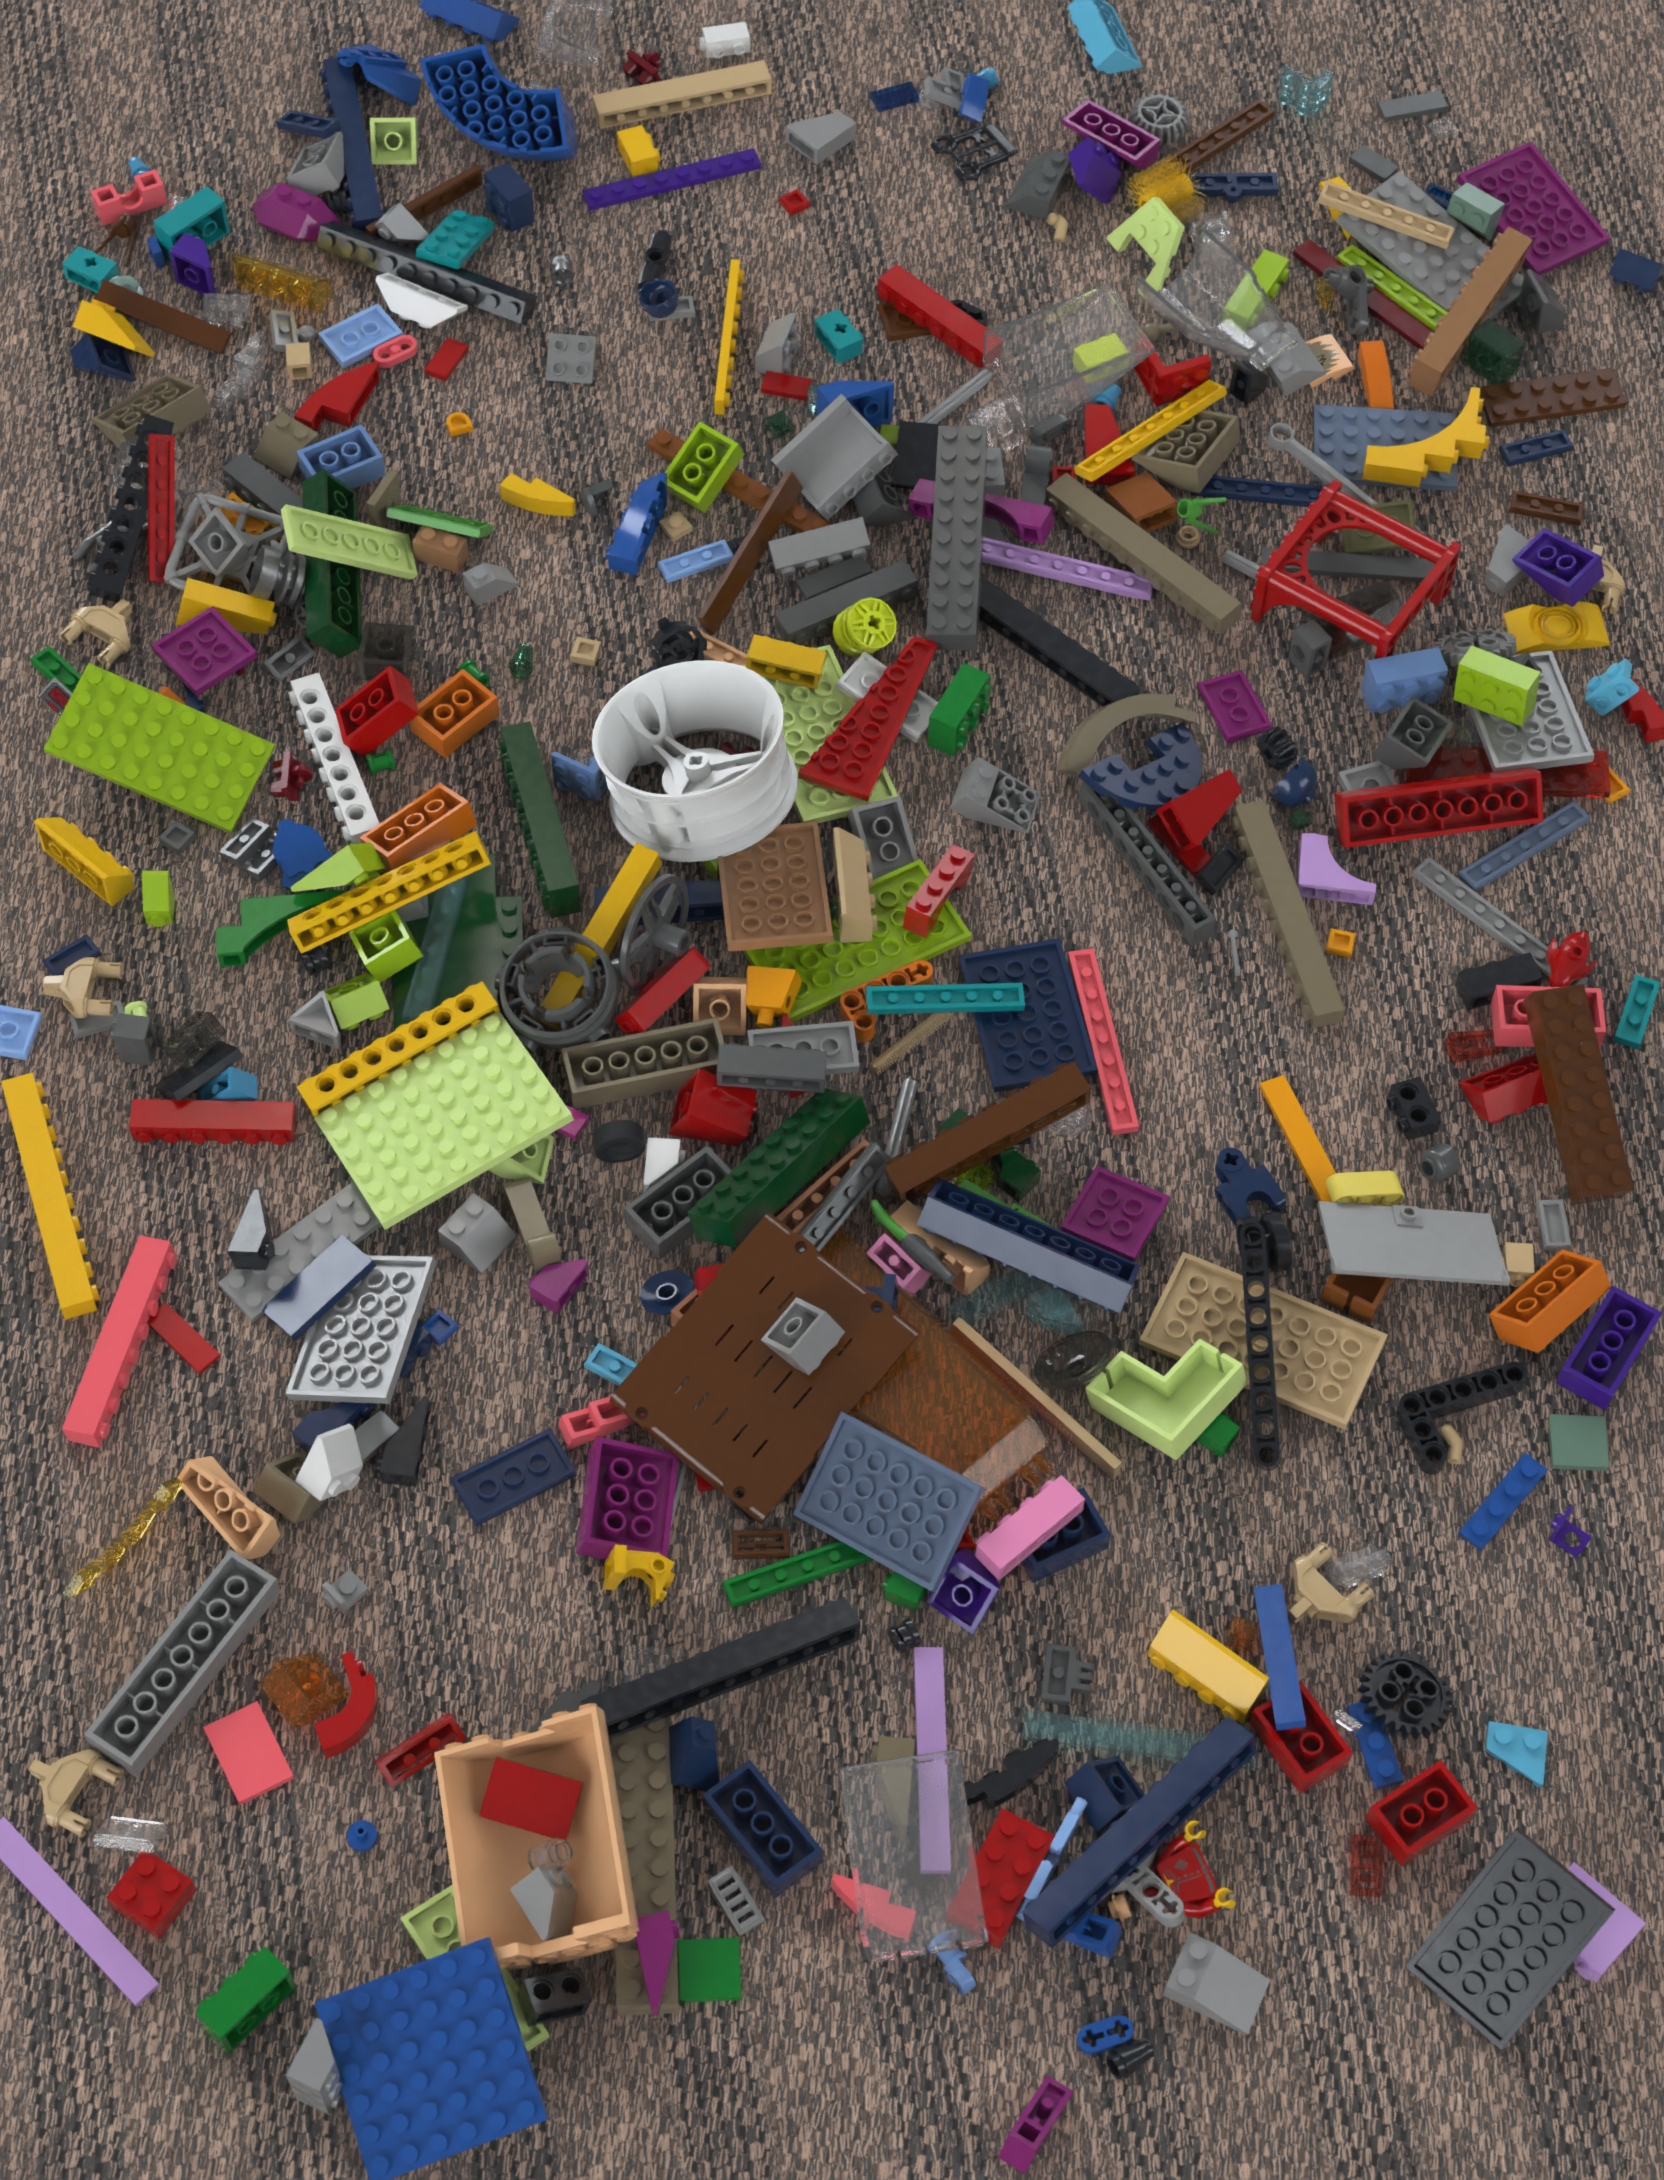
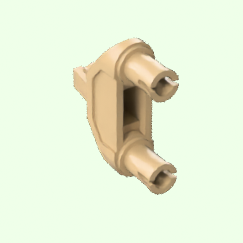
M1594 544L1592 552L1601 556L1603 546ZM1602 560L1604 577L1591 590L1604 592L1605 596L1601 610L1607 613L1608 607L1611 605L1609 613L1615 614L1619 597L1625 592V582L1608 561Z
M121 599L112 608H108L105 605L80 608L72 615L71 622L58 636L64 643L67 642V645H71L82 632L88 631L109 643L102 653L97 656V659L103 666L110 667L121 653L125 654L131 650L126 628L128 617L132 613L131 604Z
M95 957L82 958L67 967L64 975L45 976L43 980L44 994L62 998L63 1005L75 1018L85 1019L89 1015L112 1017L114 1010L113 1000L91 999L95 981L99 977L122 979L123 963L100 962Z
M1321 1542L1306 1557L1299 1556L1294 1560L1295 1597L1293 1602L1295 1605L1288 1611L1287 1615L1294 1625L1306 1615L1310 1619L1315 1617L1316 1619L1342 1623L1351 1622L1357 1617L1358 1609L1375 1596L1371 1587L1367 1591L1365 1590L1368 1584L1364 1582L1347 1597L1342 1596L1317 1571L1321 1565L1334 1556L1330 1547L1326 1550L1324 1549L1327 1546L1324 1542Z
M94 1749L83 1750L58 1759L57 1762H52L50 1766L35 1759L29 1767L30 1774L40 1780L38 1785L42 1788L48 1825L54 1828L62 1826L81 1838L86 1835V1832L83 1830L90 1829L91 1820L70 1810V1807L89 1777L95 1775L115 1787L119 1783L116 1778L122 1779L124 1769L103 1760L101 1753Z

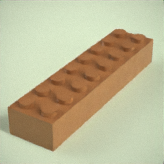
M1509 226L1503 234L1498 233L1492 244L1494 247L1485 252L1481 260L1483 263L1474 268L1469 283L1465 282L1459 291L1460 296L1458 299L1454 298L1447 309V315H1442L1439 319L1435 333L1431 332L1424 343L1426 346L1423 350L1419 349L1414 356V363L1408 372L1411 375L1408 385L1433 397L1522 267L1532 243L1531 238Z

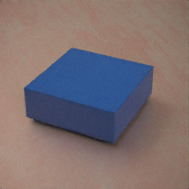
M148 237L149 253L156 268L164 267L163 252L156 237Z
M440 1309L421 1325L430 1332L431 1340L439 1347L459 1329V1325Z

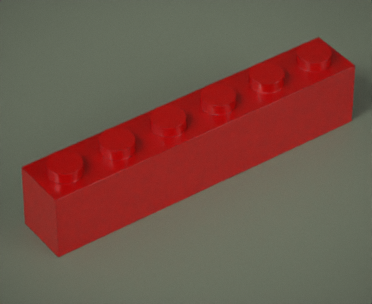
M898 264L878 278L877 295L882 300L894 304V307L900 313L910 319L913 317L914 322L918 326L929 328L935 338L941 340L953 351L965 357L968 362L983 368L1000 353L1002 338Z
M132 1099L129 1129L132 1139L143 1143L151 1142L152 1140H164L168 1143L190 1140L197 1144L206 1141H218L222 1144L244 1141L251 1145L260 1142L284 1145L287 1142H294L297 1113L294 1102Z

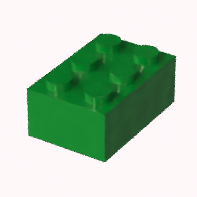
M965 663L962 664L929 716L927 745L952 756H955L959 749L963 750L968 741L967 735L970 731L975 732L979 724V716L981 714L985 715L989 709L990 701L988 697L992 686L989 685L990 674Z
M264 1946L260 1951L252 1952L246 1958L244 1966L237 1973L233 1972L228 1975L222 1982V1988L213 1996L208 1995L201 2001L196 2016L203 2030L229 2055L296 1989V1985L291 1972Z

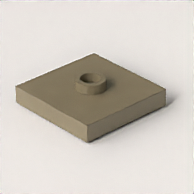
M388 470L366 502L369 524L372 526L384 528L390 520L389 517H386L388 508L400 505L402 502L397 471Z

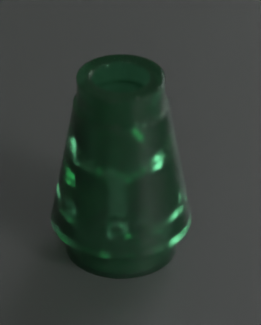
M529 643L519 644L509 662L510 673L515 678L525 679L533 671V647Z

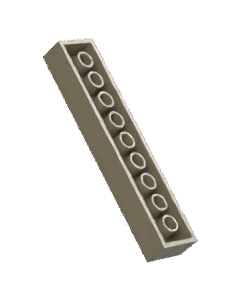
M668 1716L613 1738L612 1762L637 1917L669 1911L670 1920H677L674 1803L669 1744L671 1716ZM635 1938L627 1942H618V1947H616V2000L618 2016L652 2014ZM677 1938L675 1939L676 1950L659 2014L679 2013Z

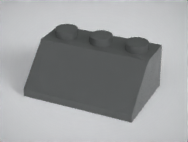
M1050 149L1028 159L1005 207L1047 220L1071 174V162L1068 154Z
M1411 696L1372 756L1392 769L1426 767L1454 723Z

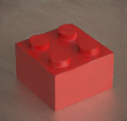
M144 1848L106 1898L111 1908L160 1940L197 1889L192 1879Z

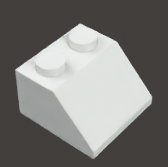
M346 1424L318 1435L295 1480L297 1484L319 1501L332 1496L335 1497L346 1490H352L359 1482L360 1477L358 1475L363 1467L354 1427Z

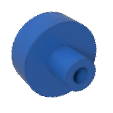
M360 1820L349 1827L347 1840L353 1850L367 1852L376 1845L378 1834L371 1822Z

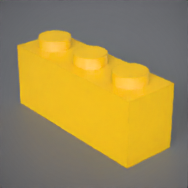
M754 634L747 654L746 668L762 677L818 690L825 667L826 651Z

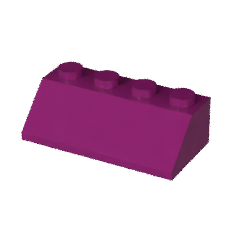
M1089 99L1085 100L1062 119L1061 123L1070 131L1085 139L1089 137L1095 142L1099 141L1106 150L1114 152L1118 158L1140 170L1145 171L1146 168L1148 169L1151 164L1157 161L1161 142L1160 138Z

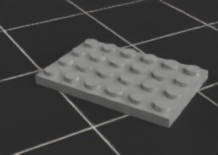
M1552 650L1529 653L1542 672L1540 674L1535 708L1522 726L1468 706L1493 772L1530 767L1543 769L1593 762V750ZM1455 665V673L1457 675L1458 665Z
M367 1255L377 1266L308 1329L285 1393L289 1400L390 1404L437 1265L434 1257Z

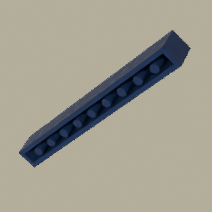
M348 56L323 59L324 69H320L322 83H327V85H323L325 99L330 98V101H326L328 114H333L330 118L338 119L341 128L337 132L341 131L343 134L344 176L342 179L347 180L343 181L345 195H350L346 200L348 212L353 211V214H349L351 227L366 232L365 227L380 219L383 214L352 66L345 67L339 63L340 58L346 59Z
M1226 1717L1221 1723L1214 1725L1209 1735L1201 1742L1194 1744L1189 1754L1181 1761L1174 1763L1169 1773L1160 1781L1154 1782L1149 1791L1140 1800L1134 1801L1129 1810L1120 1819L1113 1821L1108 1830L1099 1839L1093 1840L1078 1859L1072 1860L1067 1869L1057 1879L1051 1880L1046 1889L1036 1899H1031L1022 1911L1026 1928L1053 1949L1257 1753L1255 1736L1230 1717Z

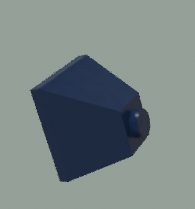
M86 332L70 351L74 364L80 371L128 382L136 381L125 347Z
M691 1716L670 1726L671 1784L707 1792L720 1782L719 1739L715 1722Z

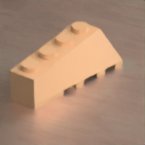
M908 1200L905 1201L890 1217L908 1234H917L930 1246L942 1264L955 1276L949 1284L968 1298L988 1278L990 1270L988 1260L964 1245L952 1244L946 1237L939 1234H929L924 1231L922 1227L917 1225L923 1208L919 1205H913ZM885 1228V1233L895 1238L901 1244V1241Z
M212 1456L192 1459L187 1462L175 1480L237 1554L247 1560L265 1556L280 1536L275 1518L252 1503Z

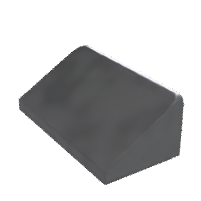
M299 634L262 663L260 667L280 682L316 653L302 635Z

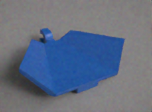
M373 44L339 49L336 57L348 56L346 59L340 58L339 63L343 66L351 67L355 62L359 63L368 81L411 106L416 105L421 78L406 68L408 62L392 51L381 50Z

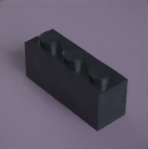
M1529 952L1522 955L1515 954L1508 959L1498 962L1490 961L1484 966L1477 968H1466L1458 973L1455 987L1468 1011L1491 1004L1496 985L1540 986L1543 976Z

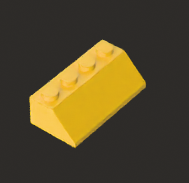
M62 817L37 818L34 821L42 849L112 907L135 888L132 871L125 865L120 866L110 852H103L94 839L91 837L86 838L81 834L80 829L71 822L69 824Z
M1174 1609L1168 1615L1149 1648L1148 1656L1155 1667L1160 1670L1167 1669L1174 1674V1679L1180 1685L1192 1687L1198 1692L1197 1694L1202 1701L1210 1705L1214 1703L1222 1709L1221 1712L1225 1717H1230L1235 1722L1237 1720L1243 1724L1264 1696L1269 1677Z

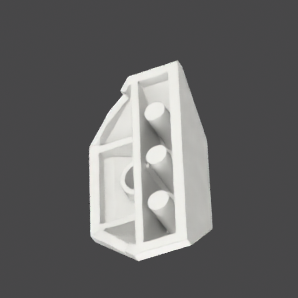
M384 273L376 276V282L390 311L399 314L398 316L401 319L418 322V325L423 328L431 329L463 313L468 308V305L442 296L393 274Z

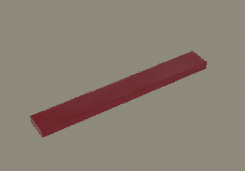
M1307 239L1293 250L1292 255L1321 277H1323L1327 267L1335 269L1337 266L1348 268L1310 239ZM1373 287L1371 293L1367 294L1368 312L1418 349H1424L1426 346L1424 343L1431 332L1435 333L1432 329L1375 287Z

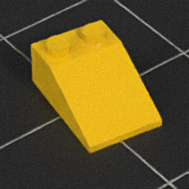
M92 299L91 303L84 300L81 301L73 327L136 352L154 357L156 353L126 318L115 312L116 307Z

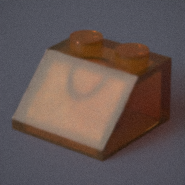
M317 1652L277 1661L260 1684L268 1698L276 1705L293 1729L313 1723L350 1695Z

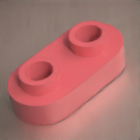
M401 335L381 344L373 351L374 362L379 363L380 368L386 369L406 361L417 354V341L413 336Z

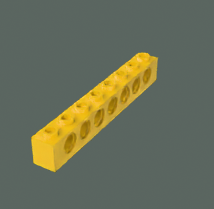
M474 831L288 919L289 932L302 954L490 865L488 853L477 831Z
M483 981L476 985H471L459 995L444 1000L436 1008L421 1013L418 1018L408 1024L400 1025L394 1032L385 1037L377 1038L364 1049L354 1051L343 1061L328 1066L325 1071L314 1077L305 1079L302 1084L297 1086L300 1096L315 1118L331 1106L334 1107L352 1094L364 1090L371 1083L378 1079L381 1080L399 1067H404L411 1063L418 1056L432 1051L436 1046L448 1039H453L458 1036V1033L482 1022L481 1020L493 1013H498L500 1011L498 1004ZM468 1008H473V1009L470 1010L469 1012H463L464 1010H466V1009H468ZM445 1021H450V1022H449L448 1024H446V1025H440L441 1023H443V1022H445ZM426 1034L425 1037L418 1038L420 1035ZM397 1048H403L398 1052H394ZM374 1061H380L376 1065H371ZM352 1074H357L353 1078H348ZM333 1087L332 1090L324 1092L327 1088Z

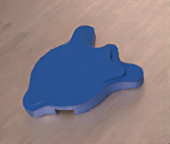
M284 819L278 823V833L273 844V856L283 871V888L291 890V886L334 854L326 849L322 837L315 829L307 825L295 823L290 819Z

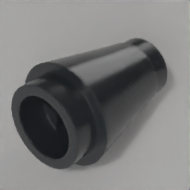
M1143 2040L1111 2050V2054L1106 2057V2062L1115 2078H1128L1154 2056V2051L1147 2040Z

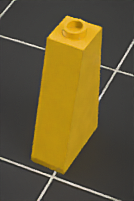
M187 578L175 625L185 624L212 606L236 631L267 634L268 627H274L277 613L273 612L275 602Z

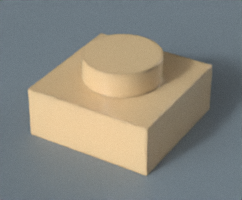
M680 511L659 521V527L673 542L693 531V526Z
M577 637L570 655L571 662L595 667L601 650V641Z

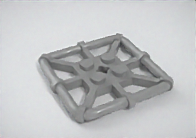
M202 492L196 494V497L189 506L180 531H177L175 535L176 542L163 577L166 584L184 590L186 581L182 579L202 570L213 573L202 558L194 564L175 571L185 544L192 546L188 541L192 537L189 533L199 508L201 507L207 518L211 513L208 504H212L240 513L235 530L247 544L248 560L223 576L216 577L213 585L221 587L224 578H229L241 582L247 594L250 595L248 575L252 565L254 566L259 546L282 536L278 547L281 552V561L288 551L282 516L251 507L250 503L244 502L241 504L216 495L203 494ZM248 516L279 525L257 536L243 532Z

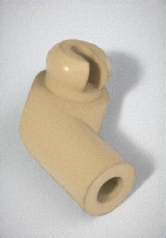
M1448 1424L1436 1427L1442 1441L1445 1440L1448 1445L1447 1462L1461 1464L1463 1441Z

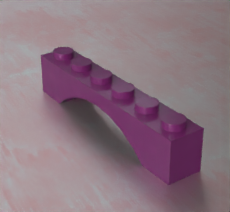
M919 479L908 498L913 515L933 520L935 481ZM986 493L985 517L995 519L1007 525L1021 540L1044 545L1055 525L1052 507Z

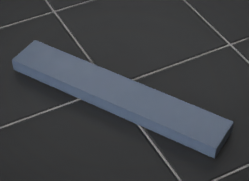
M1572 801L1546 817L1544 822L1533 825L1460 870L1457 876L1476 892L1590 821L1591 817L1575 801Z

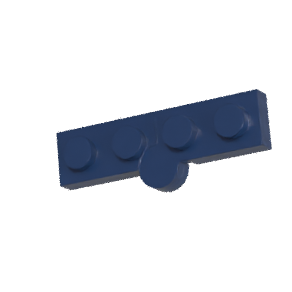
M1189 173V179L1192 180L1191 182H1194L1193 186H1196L1193 188L1198 191L1195 193L1197 196H1223L1226 201L1234 203L1238 202L1241 196H1277L1278 194L1276 173Z

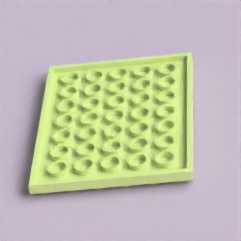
M500 1011L481 1020L482 1022L458 1033V1036L451 1040L448 1039L439 1044L432 1051L418 1056L406 1066H401L392 1071L385 1078L371 1083L359 1093H354L345 1098L338 1105L319 1113V1116L314 1118L384 1230L574 1120L571 1112Z

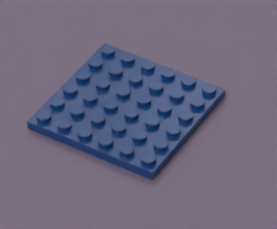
M490 1937L315 2002L319 2019L322 2020L341 2077L339 2080L342 2083L341 2090L369 2180H390L549 2119Z

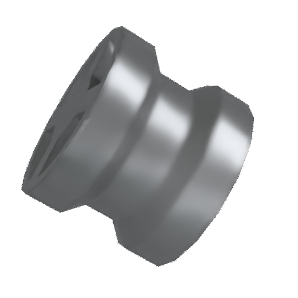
M564 255L553 257L549 262L552 282L555 284L570 283L574 278L572 260Z

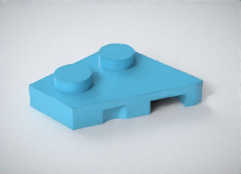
M1489 1721L1485 1752L1495 1759L1503 1761L1514 1772H1519L1527 1777L1535 1786L1542 1788L1548 1731Z

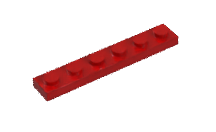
M150 434L148 444V582L166 583L163 577L174 547L175 436Z

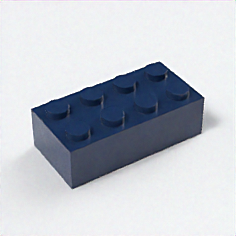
M748 1760L702 1795L703 1808L775 1898L823 1863V1849L751 1760Z

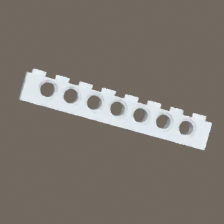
M315 673L290 681L292 691L288 692L292 706H297L299 709L296 711V716L300 726L305 725L306 727L303 733L307 744H312L314 747L311 749L314 763H320L321 765L318 771L322 783L327 782L329 785L326 788L330 803L334 801L337 807H334L337 821H343L344 827H341L346 842L351 841L352 844H360L359 837L380 823L349 747L343 744L337 716L319 673Z

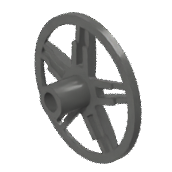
M664 874L655 879L641 895L629 918L621 946L620 971L624 983L631 989L641 991L667 962L672 960L675 955L683 956L689 949L692 935L690 931L685 930L689 910L688 890L684 880L676 875ZM671 884L660 905L655 903L654 894L663 886ZM681 894V912L677 927L671 925L670 922L679 905L677 900ZM642 915L646 931L632 943L637 924ZM661 950L668 951L666 958L658 968ZM642 960L639 983L633 978L630 966L635 961Z

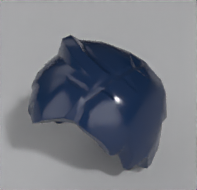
M655 278L652 282L644 283L642 289L639 290L638 299L644 311L654 318H666L677 309L679 296L675 285L670 280Z

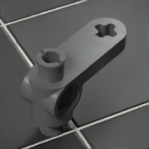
M1351 265L1348 268L1337 266L1335 269L1327 267L1323 273V277H1326L1323 281L1329 282L1333 289H1336L1340 295L1346 297L1347 329L1349 334L1362 336L1368 326L1367 294L1373 290L1374 284L1371 283L1374 280L1368 279L1364 270L1357 265Z

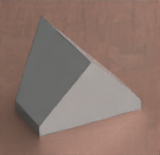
M323 989L290 1016V1029L294 1034L340 1049L339 1031Z

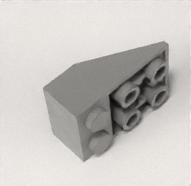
M978 756L963 769L950 809L968 819L1028 834L1041 793Z

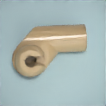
M1052 212L1047 217V223L1053 225L1055 229L1053 240L1064 243L1068 222L1061 214Z

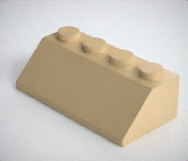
M835 827L833 832V865L841 943L872 941V931H877L876 915H871V909H875L874 893L869 894V888L873 887L872 872H867V866L871 865L870 851H865L864 840L839 827Z

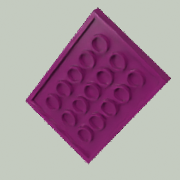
M1528 142L1458 175L1457 182L1461 186L1467 182L1505 203L1496 230L1503 234L1509 226L1532 239L1523 263L1528 270L1531 269L1538 275H1543L1608 244L1610 240L1609 235L1532 142Z

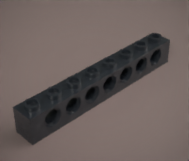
M149 414L145 415L143 422L138 421L135 435L139 437L137 443H131L128 456L132 457L130 464L125 463L121 477L125 478L123 485H118L115 499H118L116 507H111L108 520L112 521L110 529L105 527L101 542H105L103 550L98 549L94 563L98 564L96 572L91 570L87 585L91 586L90 595L118 603L120 601L148 512V467H141L138 463L145 462L148 464V445L145 442L149 441V435H172L174 422ZM138 483L142 488H133L131 484ZM129 504L133 505L136 509L128 510L124 506ZM125 526L129 531L122 532L117 527ZM117 547L122 552L114 553L111 551V548ZM112 569L116 574L108 575L104 570Z

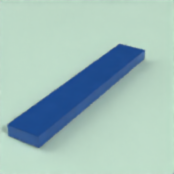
M1282 1584L1253 1587L1267 1675L1269 1677L1276 1730L1306 1727Z

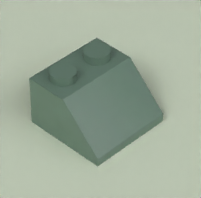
M1466 182L1452 194L1447 214L1455 218L1469 231L1490 242L1494 237L1505 203Z

